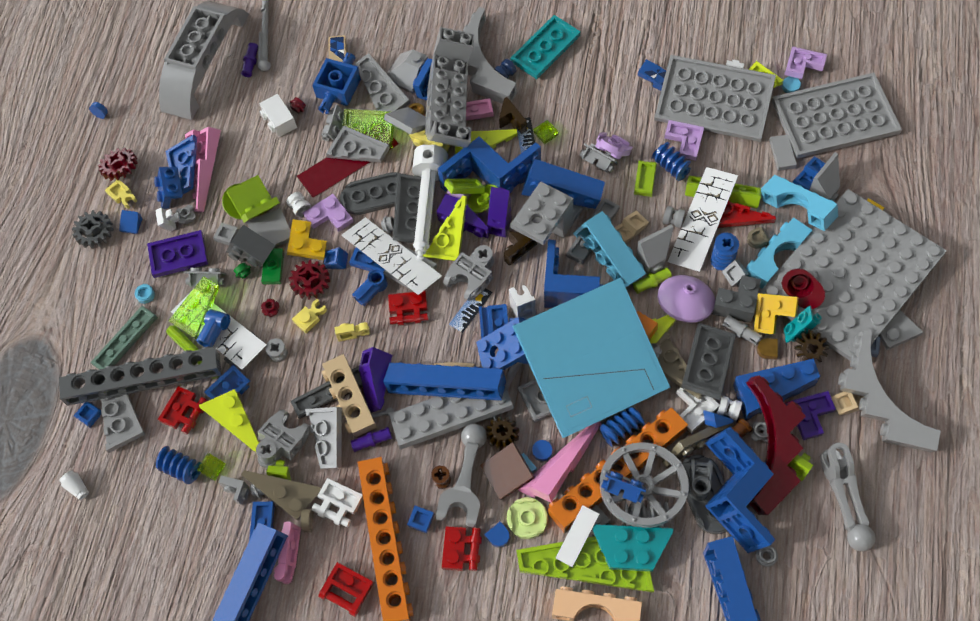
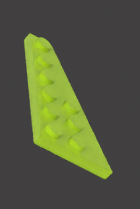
M595 536L587 537L573 567L556 559L563 542L516 550L520 573L654 593L650 571L609 569Z

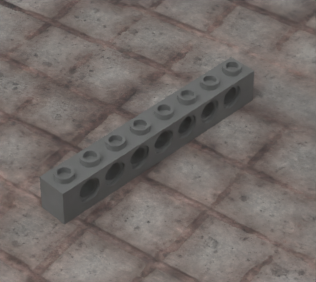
M207 346L201 350H186L180 354H166L160 358H146L144 361L126 362L124 365L119 366L110 365L104 369H90L84 373H69L66 376L59 377L60 400L67 406L221 376L220 354L215 347ZM202 361L201 364L195 366L197 362Z

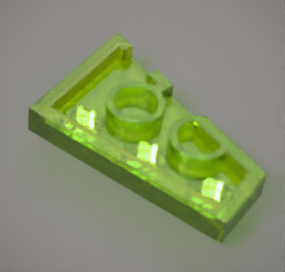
M344 109L342 126L386 143L392 148L394 125L384 120L385 113L392 111Z
M203 276L168 321L197 340L200 328L205 324V315L208 309L212 307L220 287Z

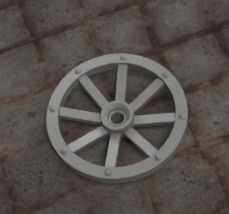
M632 443L623 446L606 460L601 471L600 492L606 507L619 520L632 526L651 528L671 521L680 513L688 496L689 482L684 466L673 453L656 444ZM637 452L649 453L644 475L639 474L629 454ZM655 455L662 457L672 465V467L654 478L650 477ZM622 457L633 478L642 482L643 486L646 487V492H640V494L644 495L643 499L646 498L659 516L652 518L639 517L643 499L641 503H635L633 514L630 515L615 504L625 500L622 498L624 492L618 496L611 497L609 492L601 488L603 480L608 479L605 477L606 472L611 473L610 470L613 465ZM674 473L678 474L680 491L655 487L656 484ZM623 476V479L631 481V479ZM652 494L675 497L678 500L668 512H665Z

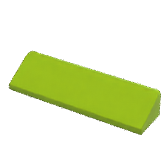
M688 176L685 190L686 196H695L702 177ZM735 183L729 201L751 208H758L761 188Z

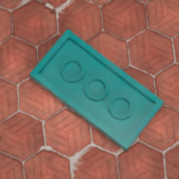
M553 15L510 58V61L535 79H538L580 37L581 32L556 15Z

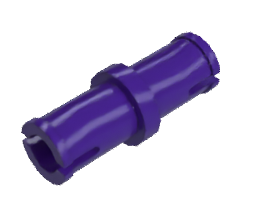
M256 43L248 44L246 55L243 57L244 64L241 75L249 78L252 76L253 67L257 62L258 45Z
M389 427L373 433L370 431L367 435L350 440L353 451L357 452L370 446L372 448L376 447V444L393 438Z

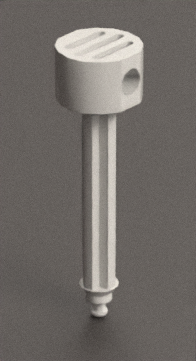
M421 145L414 150L412 173L414 176L421 177L415 240L413 244L415 253L418 254L416 256L417 260H423V255L426 254V250L430 247L429 238L435 181L439 180L437 168L448 159L447 151L437 145Z

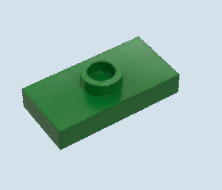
M283 248L272 249L263 263L261 278L263 285L281 284L284 259Z

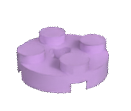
M606 132L599 133L596 140V147L598 149L611 152V156L617 159L630 155L633 147H629L630 143L614 134L612 137L606 136Z

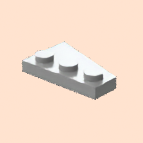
M343 126L327 151L326 156L327 158L381 163L390 147L386 143Z
M342 407L305 409L306 415L310 417L311 421L310 431L315 436V450L320 469L342 468Z

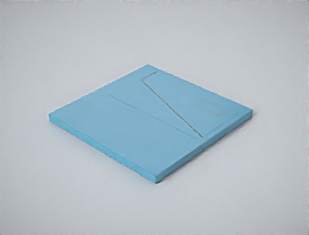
M621 278L512 326L562 438L670 388Z

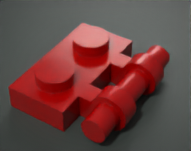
M426 290L419 295L415 292L388 294L390 315L397 314L395 317H389L390 325L398 324V326H401L404 323L415 322V324H418L421 321H428V313L420 314V311H428ZM414 312L413 315H404V316H403V313Z
M178 386L158 420L176 430L180 423H182L184 426L181 432L188 435L190 430L196 426V420L200 413L203 414L204 412L199 405L208 400L201 397L198 403L194 402L196 398L195 393ZM189 408L194 409L189 418L185 417Z
M445 527L441 567L443 570L463 571L464 563H469V570L477 571L478 563H480L479 545L482 544L480 528H473L472 536H466L467 529L464 527ZM465 544H471L469 555H465Z

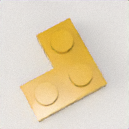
M293 219L287 255L324 260L327 241L309 238L311 222Z
M758 293L754 324L755 332L775 334L777 315L797 317L799 297Z

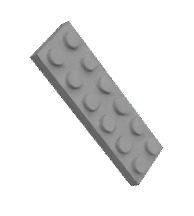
M505 386L502 401L437 396L389 413L401 450L514 408Z

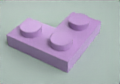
M792 47L784 75L802 79L805 67L823 71L827 54Z
M669 120L664 139L682 142L679 157L684 155L685 159L696 161L704 127Z
M331 194L303 212L306 220L311 222L313 229L328 219L338 232L354 222L353 218L334 194Z

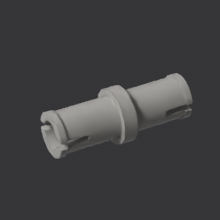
M730 315L724 320L723 326L735 332L739 338L743 337L755 346L758 345L763 335L750 329L748 324H742Z

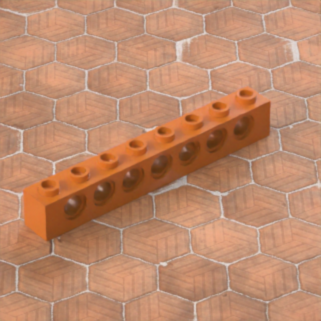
M672 407L667 411L662 410L652 424L650 422L645 424L641 429L642 432L637 436L635 434L626 441V445L643 443V440H650L653 444L666 449L686 432L688 424ZM664 427L668 432L660 433L658 428ZM620 447L616 448V449L611 453V455H612L616 450H618ZM637 452L638 457L632 459L638 471L647 463L649 456L647 452ZM622 457L614 464L620 465L622 470L614 472L630 479L632 474ZM605 460L600 461L595 467L596 470L591 474L588 472L582 476L581 482L578 485L570 486L564 492L565 495L561 499L556 498L549 504L548 515L564 533L572 527L582 505L592 509L603 501L600 484L596 479L601 475ZM589 490L592 495L590 497H583L581 492ZM573 503L576 505V508L574 510H567L565 505Z
M382 457L358 461L383 621H411L410 616H414L412 603H408L407 595H410L408 582H404L403 575L407 574L405 562H401L400 559L403 548L401 541H397L396 534L400 533L398 521H394L393 514L396 513L394 501L391 502L390 494H393L391 482H387L386 475L390 474L388 463H384ZM374 478H381L378 484H371ZM384 497V501L381 504H375V499ZM380 517H388L384 524L378 523ZM385 536H390V537H391V540H390L389 543H387V544H382V543H381V539H382L383 537H385ZM388 556H393L394 561L392 564H384V560ZM395 576L398 578L395 585L387 584L390 577ZM400 597V605L396 607L391 606L392 599Z

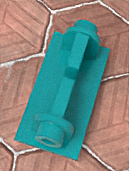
M808 306L784 327L786 343L790 341L795 342L797 338L801 339V333L807 334L808 329L812 330L815 326L819 325L822 319L821 315L818 313L813 314L811 306Z

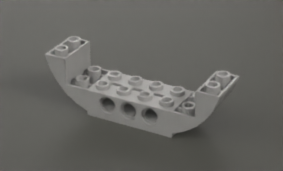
M204 1L198 6H193L164 58L165 62L159 86L161 112L189 120L193 119L199 108L194 93L230 26L242 27L249 13L243 9L213 1Z
M444 27L439 29L427 91L425 135L429 141L462 148L468 147L471 143V128L466 127L468 60L474 48V34Z

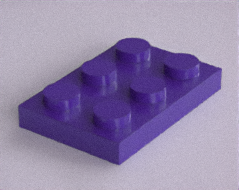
M201 230L147 243L151 272L154 278L209 265L204 235Z

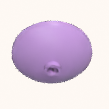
M687 275L672 276L663 281L658 290L657 297L661 308L676 320L690 323L699 322L708 318L713 312L715 296L712 290L703 281Z

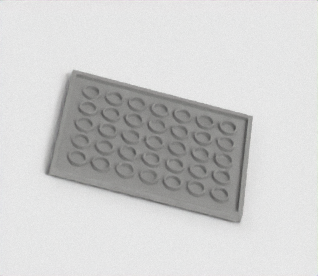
M847 189L836 202L838 204V217L825 231L815 227L759 293L789 296L782 288L783 276L788 271L797 268L810 272L825 290L824 302L819 307L812 309L813 314L818 313L822 317L821 323L812 329L814 337L816 333L820 332L821 338H827L826 344L851 361L852 355H855L856 348H854L855 337L859 336L863 331L871 332L872 345L942 259L947 250ZM798 305L797 316L801 312H803L805 308H802ZM785 316L791 321L796 318L791 316Z

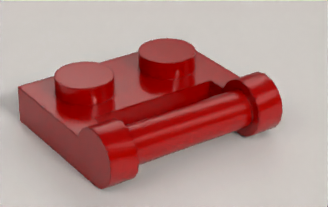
M337 562L321 588L318 597L323 600L328 599L349 611L350 615L356 617L374 582ZM332 586L355 597L354 603L331 592Z

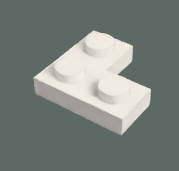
M681 387L676 392L689 405L679 416L688 424L687 430L691 434L705 422L703 410L714 413L720 406L712 397L702 395L699 400Z

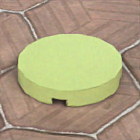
M524 497L518 499L507 511L509 529L515 536L521 539L536 538L544 532L547 526L548 514L546 508L534 498Z

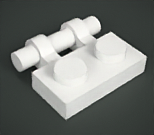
M327 478L318 494V498L324 501L322 505L314 503L312 511L318 513L317 515L322 518L326 517L333 520L334 524L338 526L343 525L348 528L351 520L346 518L345 515L347 512L355 515L363 500V495ZM331 504L340 508L338 513L329 510Z

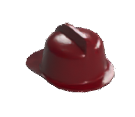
M797 268L788 271L783 276L781 282L783 290L789 296L799 297L798 305L806 309L808 306H811V309H815L824 302L825 290L810 272Z

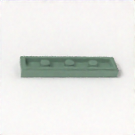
M141 306L90 363L97 369H104L110 365L115 366L158 317L144 306Z

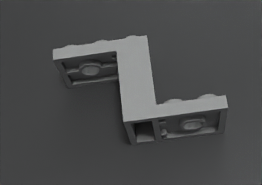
M540 182L510 226L519 233L544 245L552 233L564 238L584 207L573 205L572 197Z

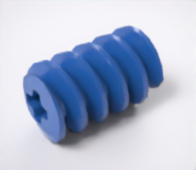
M666 142L655 150L652 159L660 163V166L665 168L667 172H670L671 176L676 177L677 181H681L689 174L691 161L687 160L684 163L686 157L683 155L678 158L680 151L673 153L675 147L669 148L670 143Z
M721 233L716 237L710 259L711 265L715 269L723 271L736 259L739 249V240L731 233Z
M628 407L626 412L621 411L619 416H613V421L607 420L606 425L601 424L599 428L605 441L613 447L612 441L620 444L618 437L626 440L625 433L627 432L632 436L631 429L634 428L636 431H639L638 424L644 426L645 421L635 408Z
M165 446L157 456L156 468L165 474H170L171 477L177 478L179 481H183L185 484H192L202 471V462L197 463L196 459L190 460V457L187 455L183 457V453H177L175 449L170 450L169 446Z

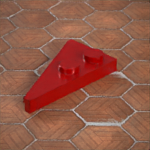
M728 200L717 228L775 223L776 216L764 211L759 213L750 210L751 207L731 203Z

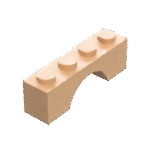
M561 587L555 590L552 619L574 621L583 610L599 608L606 611L613 621H640L642 602L637 601V598L624 597V599H620L610 593H603V596L594 595L595 592L590 590H582V593L574 592L573 588Z

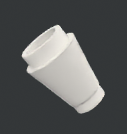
M70 470L60 478L61 487L79 500L84 499L89 494L77 472Z

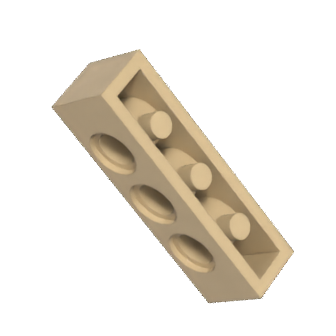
M344 354L323 363L324 371H321L326 382L330 381L332 387L329 388L333 399H338L339 405L337 407H342V416L345 415L347 420L344 425L348 433H353L355 438L376 429L375 421ZM338 377H345L343 382L336 383ZM347 393H352L351 399L343 400ZM355 410H359V416L356 418H352V412Z

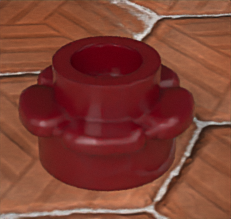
M295 97L293 100H290V108L294 112H304L303 109L306 107V104L301 99Z
M267 299L266 302L261 304L262 313L268 317H273L279 312V303L274 299Z

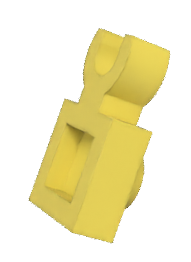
M116 180L105 189V192L115 202L119 204L122 201L127 209L130 208L128 201L133 200L135 203L137 202L135 196L131 194V190L120 180Z
M317 299L313 301L310 309L305 306L292 318V321L307 333L320 321L317 316L323 315L327 311L326 306L324 305L317 309V306L320 305Z
M367 322L356 326L344 323L334 327L339 342L356 339L359 335L366 336L370 334Z

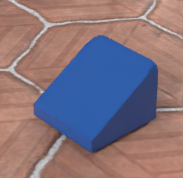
M122 210L119 231L138 234L143 218L138 212Z
M340 247L325 251L324 265L326 269H346L348 253Z
M703 410L705 424L708 426L719 428L733 422L731 418Z

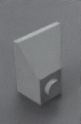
M414 49L401 53L386 74L399 88L413 93V81L417 78L421 66L424 65L428 56Z
M836 152L814 177L809 190L834 202L839 197L837 192L840 188L838 153Z
M672 224L638 241L636 259L643 265L647 275L664 269L673 232Z

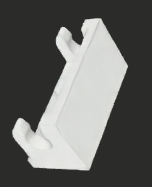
M522 285V289L525 292L523 295H518L514 287L510 288V307L515 317L529 319L536 316L535 298L531 296L528 288Z

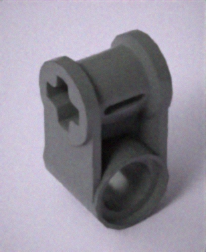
M691 459L690 495L697 501L705 500L710 492L713 461L711 460L699 462ZM702 486L705 488V491L700 492L695 487Z

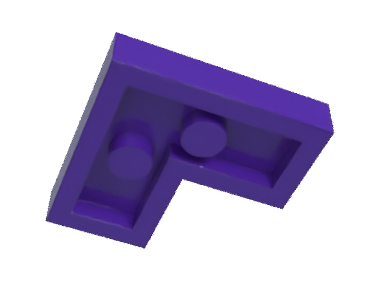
M829 391L792 400L800 405L802 412L806 416L797 425L802 439L807 440L822 436L824 431L817 416L832 413L836 410Z

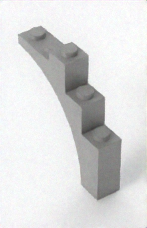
M479 7L472 14L469 24L465 25L463 31H461L474 34V48L468 60V75L472 76L470 79L472 92L502 104L506 97L512 102L517 94L516 82L505 78L494 70L481 51L479 38L486 21V13L484 8Z
M863 331L854 340L856 352L855 355H852L850 367L853 368H848L843 373H840L838 385H841L840 391L864 396L859 403V410H862L861 416L885 421V424L883 423L880 429L883 442L926 452L937 451L941 431L925 426L910 418L886 395L877 379L872 364V333Z

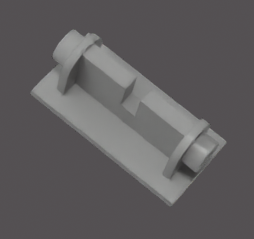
M338 104L328 113L326 123L329 125L324 126L321 134L322 139L325 141H329V139L334 141L343 127L346 113Z
M585 143L583 144L586 147V150H582L580 153L583 160L592 165L596 159L599 160L596 167L606 173L613 171V163L618 165V162L611 156V153L607 151L605 154L600 152V149L592 143L590 146Z
M190 268V271H184V273L189 274V277H186L185 283L190 287H203L204 280H206V287H220L224 285V278H221V275H226V273L220 272L218 268H209V272H202V268Z

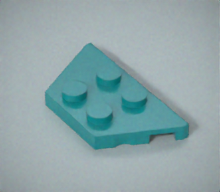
M594 524L592 532L598 541L601 552L605 556L609 569L653 572L673 534V528H643Z

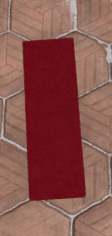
M379 124L364 134L388 144L389 150L399 144L383 124ZM326 157L297 175V178L314 198L370 162Z

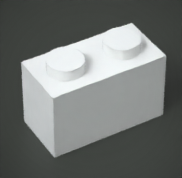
M278 94L259 103L262 109L259 112L263 120H268L269 123L267 125L272 133L276 132L278 137L297 128L293 116Z

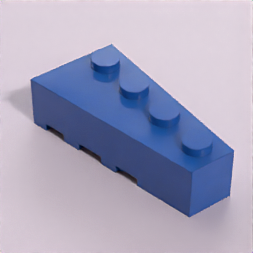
M534 159L526 176L521 195L531 196L538 184L543 182L572 197L573 205L596 209L601 201L605 182Z
M809 359L736 376L733 387L737 399L742 401L741 411L744 420L747 421L753 416L763 413L755 395L746 384L751 377L758 375L764 377L769 382L770 388L778 393L784 402L786 399L816 386L820 374L814 359Z
M733 536L708 542L703 555L725 620L761 621L757 609H754L753 596L748 588Z

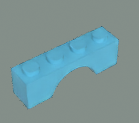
M774 175L761 188L763 202L775 208L788 204L803 206L808 210V223L823 231L838 217V204L833 200H828L815 192L804 189L800 185L789 182L785 178Z
M794 217L789 223L786 221L780 228L781 232L778 235L774 234L769 241V246L767 248L763 247L757 255L758 258L755 261L751 260L746 267L749 273L748 277L761 279V289L778 272L774 256L784 250L795 251L812 232V229Z

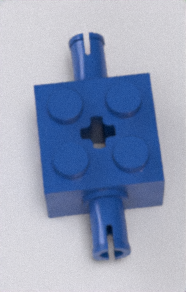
M346 53L342 62L328 58L325 59L312 85L316 98L323 99L318 108L320 112L328 114L333 103L349 105L361 80L358 66L352 65L356 59L353 54L350 53L349 56V53Z

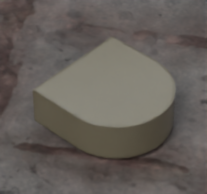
M762 227L749 232L747 243L750 247L759 249L769 245L770 240Z
M312 509L302 510L301 528L304 532H312L314 514Z

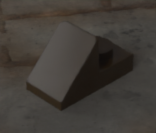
M506 97L504 98L499 116V128L511 123L512 127L518 129L522 134L527 131V121L509 98Z
M508 232L509 241L513 245L505 249L504 261L510 266L535 247L537 242L519 232Z

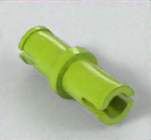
M666 267L654 274H648L642 280L634 282L633 288L637 294H640L651 287H657L659 283L672 277V274Z

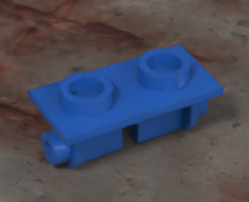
M611 471V473L606 472L605 477L608 478V481L603 480L601 485L604 491L618 496L620 490L623 489L625 491L622 498L634 503H641L644 495L640 494V492H646V487H643L642 482L631 479V481L625 480L622 474Z

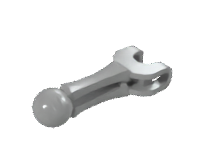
M469 424L461 433V440L465 445L462 470L455 486L445 490L440 495L436 520L443 521L450 508L460 507L466 512V526L474 528L480 502L478 497L471 491V474L477 451L487 440V433L479 424Z
M835 443L821 454V465L839 503L845 529L848 531L847 541L854 550L860 552L868 551L874 546L876 538L874 531L868 526L870 522L860 500L856 475L854 474L853 458L846 444ZM836 449H840V450L843 451V453H844L843 458H842L840 452L837 451ZM843 485L846 486L851 498L858 524H855Z

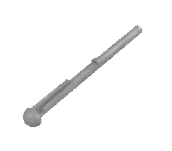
M262 0V31L259 32L258 68L261 71H268L271 68V63L268 62L269 0Z

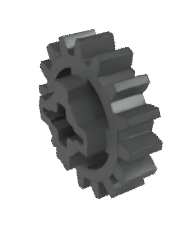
M94 210L91 211V214L84 212V217L78 216L79 222L74 221L76 227L72 228L74 232L72 236L84 248H87L89 245L93 249L96 244L101 247L102 241L107 243L106 238L112 237L109 232L114 231L111 226L113 223L107 214L103 215L101 211L97 214Z

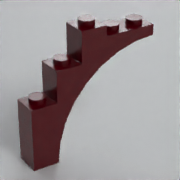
M758 375L751 377L746 384L755 395L763 412L768 438L765 463L773 472V476L749 502V505L758 515H769L801 481L796 476V471L787 465L803 449L799 444V439L795 435L790 434V432L806 416L802 412L800 405L793 401L783 402V398L770 388L769 382L764 377Z

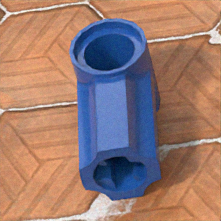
M379 269L370 271L368 279L352 294L359 304L365 306L378 292L384 291L387 288L386 277ZM376 279H381L379 282L374 283Z
M213 309L208 310L204 318L205 325L196 340L197 343L204 347H213L221 331L228 328L230 315Z

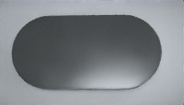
M390 172L348 183L340 194L342 206L348 213L353 215H362L395 207L396 178L398 173Z
M691 455L682 462V465L686 470L689 482L687 502L695 521L707 533H725L727 530L705 507L725 484L717 464L713 461L711 489L708 497L703 501L693 499L690 495L691 459L699 462L713 460L704 457V455ZM702 486L695 487L700 492L705 491V488Z

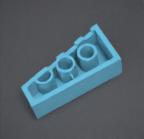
M603 211L586 221L573 233L577 238L580 236L585 241L583 245L587 250H593L596 254L595 259L599 264L606 265V272L613 280L622 279L625 288L646 274L643 265L634 257L632 249L625 244L621 233L614 228L611 219Z

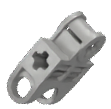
M481 245L475 249L470 257L462 252L447 271L443 282L444 285L451 287L458 282L468 283V288L464 298L468 301L476 298L493 280L492 271L489 270L494 264L491 248Z
M282 409L275 413L258 430L259 441H261L256 447L259 465L264 468H268V465L274 466L276 461L282 456L291 461L306 442L310 434V425L304 423L301 426L289 429L285 427V423L289 418V412Z

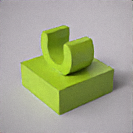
M803 453L802 456L797 455L787 466L792 467L797 473L796 476L803 481L813 467V464L808 462L811 457Z
M277 460L275 466L268 465L266 471L268 476L291 480L289 468L284 466L285 460Z

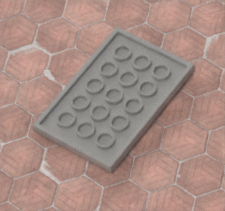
M670 55L654 120L668 123L669 120L704 127V131L761 142L776 75Z
M875 73L790 92L772 98V103L783 129L789 137L796 159L897 135L902 131Z

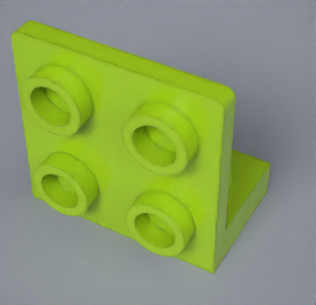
M259 175L227 190L229 198L244 223L271 210L280 203L277 196L273 199L271 198Z

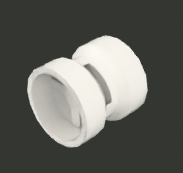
M295 192L287 198L288 206L293 208V212L297 217H303V212L311 208L310 203L305 200L301 192Z
M722 396L717 414L727 415L731 419L737 420L742 401H732L729 397Z

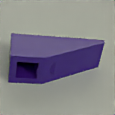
M491 187L487 221L489 234L506 238L512 220L510 191L502 187Z
M445 194L436 211L438 221L442 224L455 208L457 201L460 200L459 198ZM466 204L463 231H468L477 237L488 239V227Z
M375 347L362 352L359 366L365 400L371 413L381 410L384 405L386 386L383 381L389 363L392 360L391 354Z

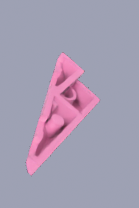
M207 127L201 131L192 130L185 134V139L191 135L198 137L194 176L195 193L192 194L193 199H196L194 212H204L221 133V130Z
M601 421L581 431L533 474L534 479L520 487L518 491L533 498L538 496L552 503L569 472L573 473L599 429Z

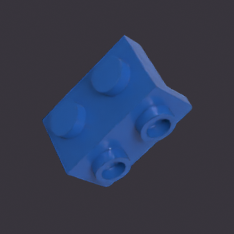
M429 58L421 66L417 78L413 81V88L417 98L427 100L428 80L432 59Z
M159 167L158 175L154 177L155 187H158L159 190L157 191V201L161 202L163 209H169L171 199L182 198L183 196L178 168Z
M233 365L204 393L210 399H214L234 389L242 395L250 387L248 385L250 380Z

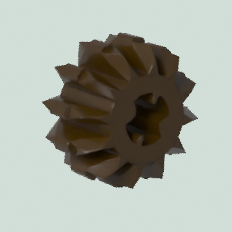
M812 330L809 331L808 337L804 332L801 333L804 339H796V342L801 344L794 346L795 350H801L796 356L798 358L803 356L802 361L809 358H817L818 362H822L820 355L824 357L828 355L823 351L829 349V345L824 344L827 342V338H821L820 332L816 333L814 337ZM810 343H812V345L817 344V346H815L816 350L811 351L810 349L806 350V348H809L808 345Z
M499 416L498 422L491 420L492 426L486 427L488 432L487 439L490 440L489 445H496V450H499L501 446L505 448L507 445L519 440L517 434L520 430L518 427H515V421L509 422L508 416L504 421ZM501 431H504V436H501Z

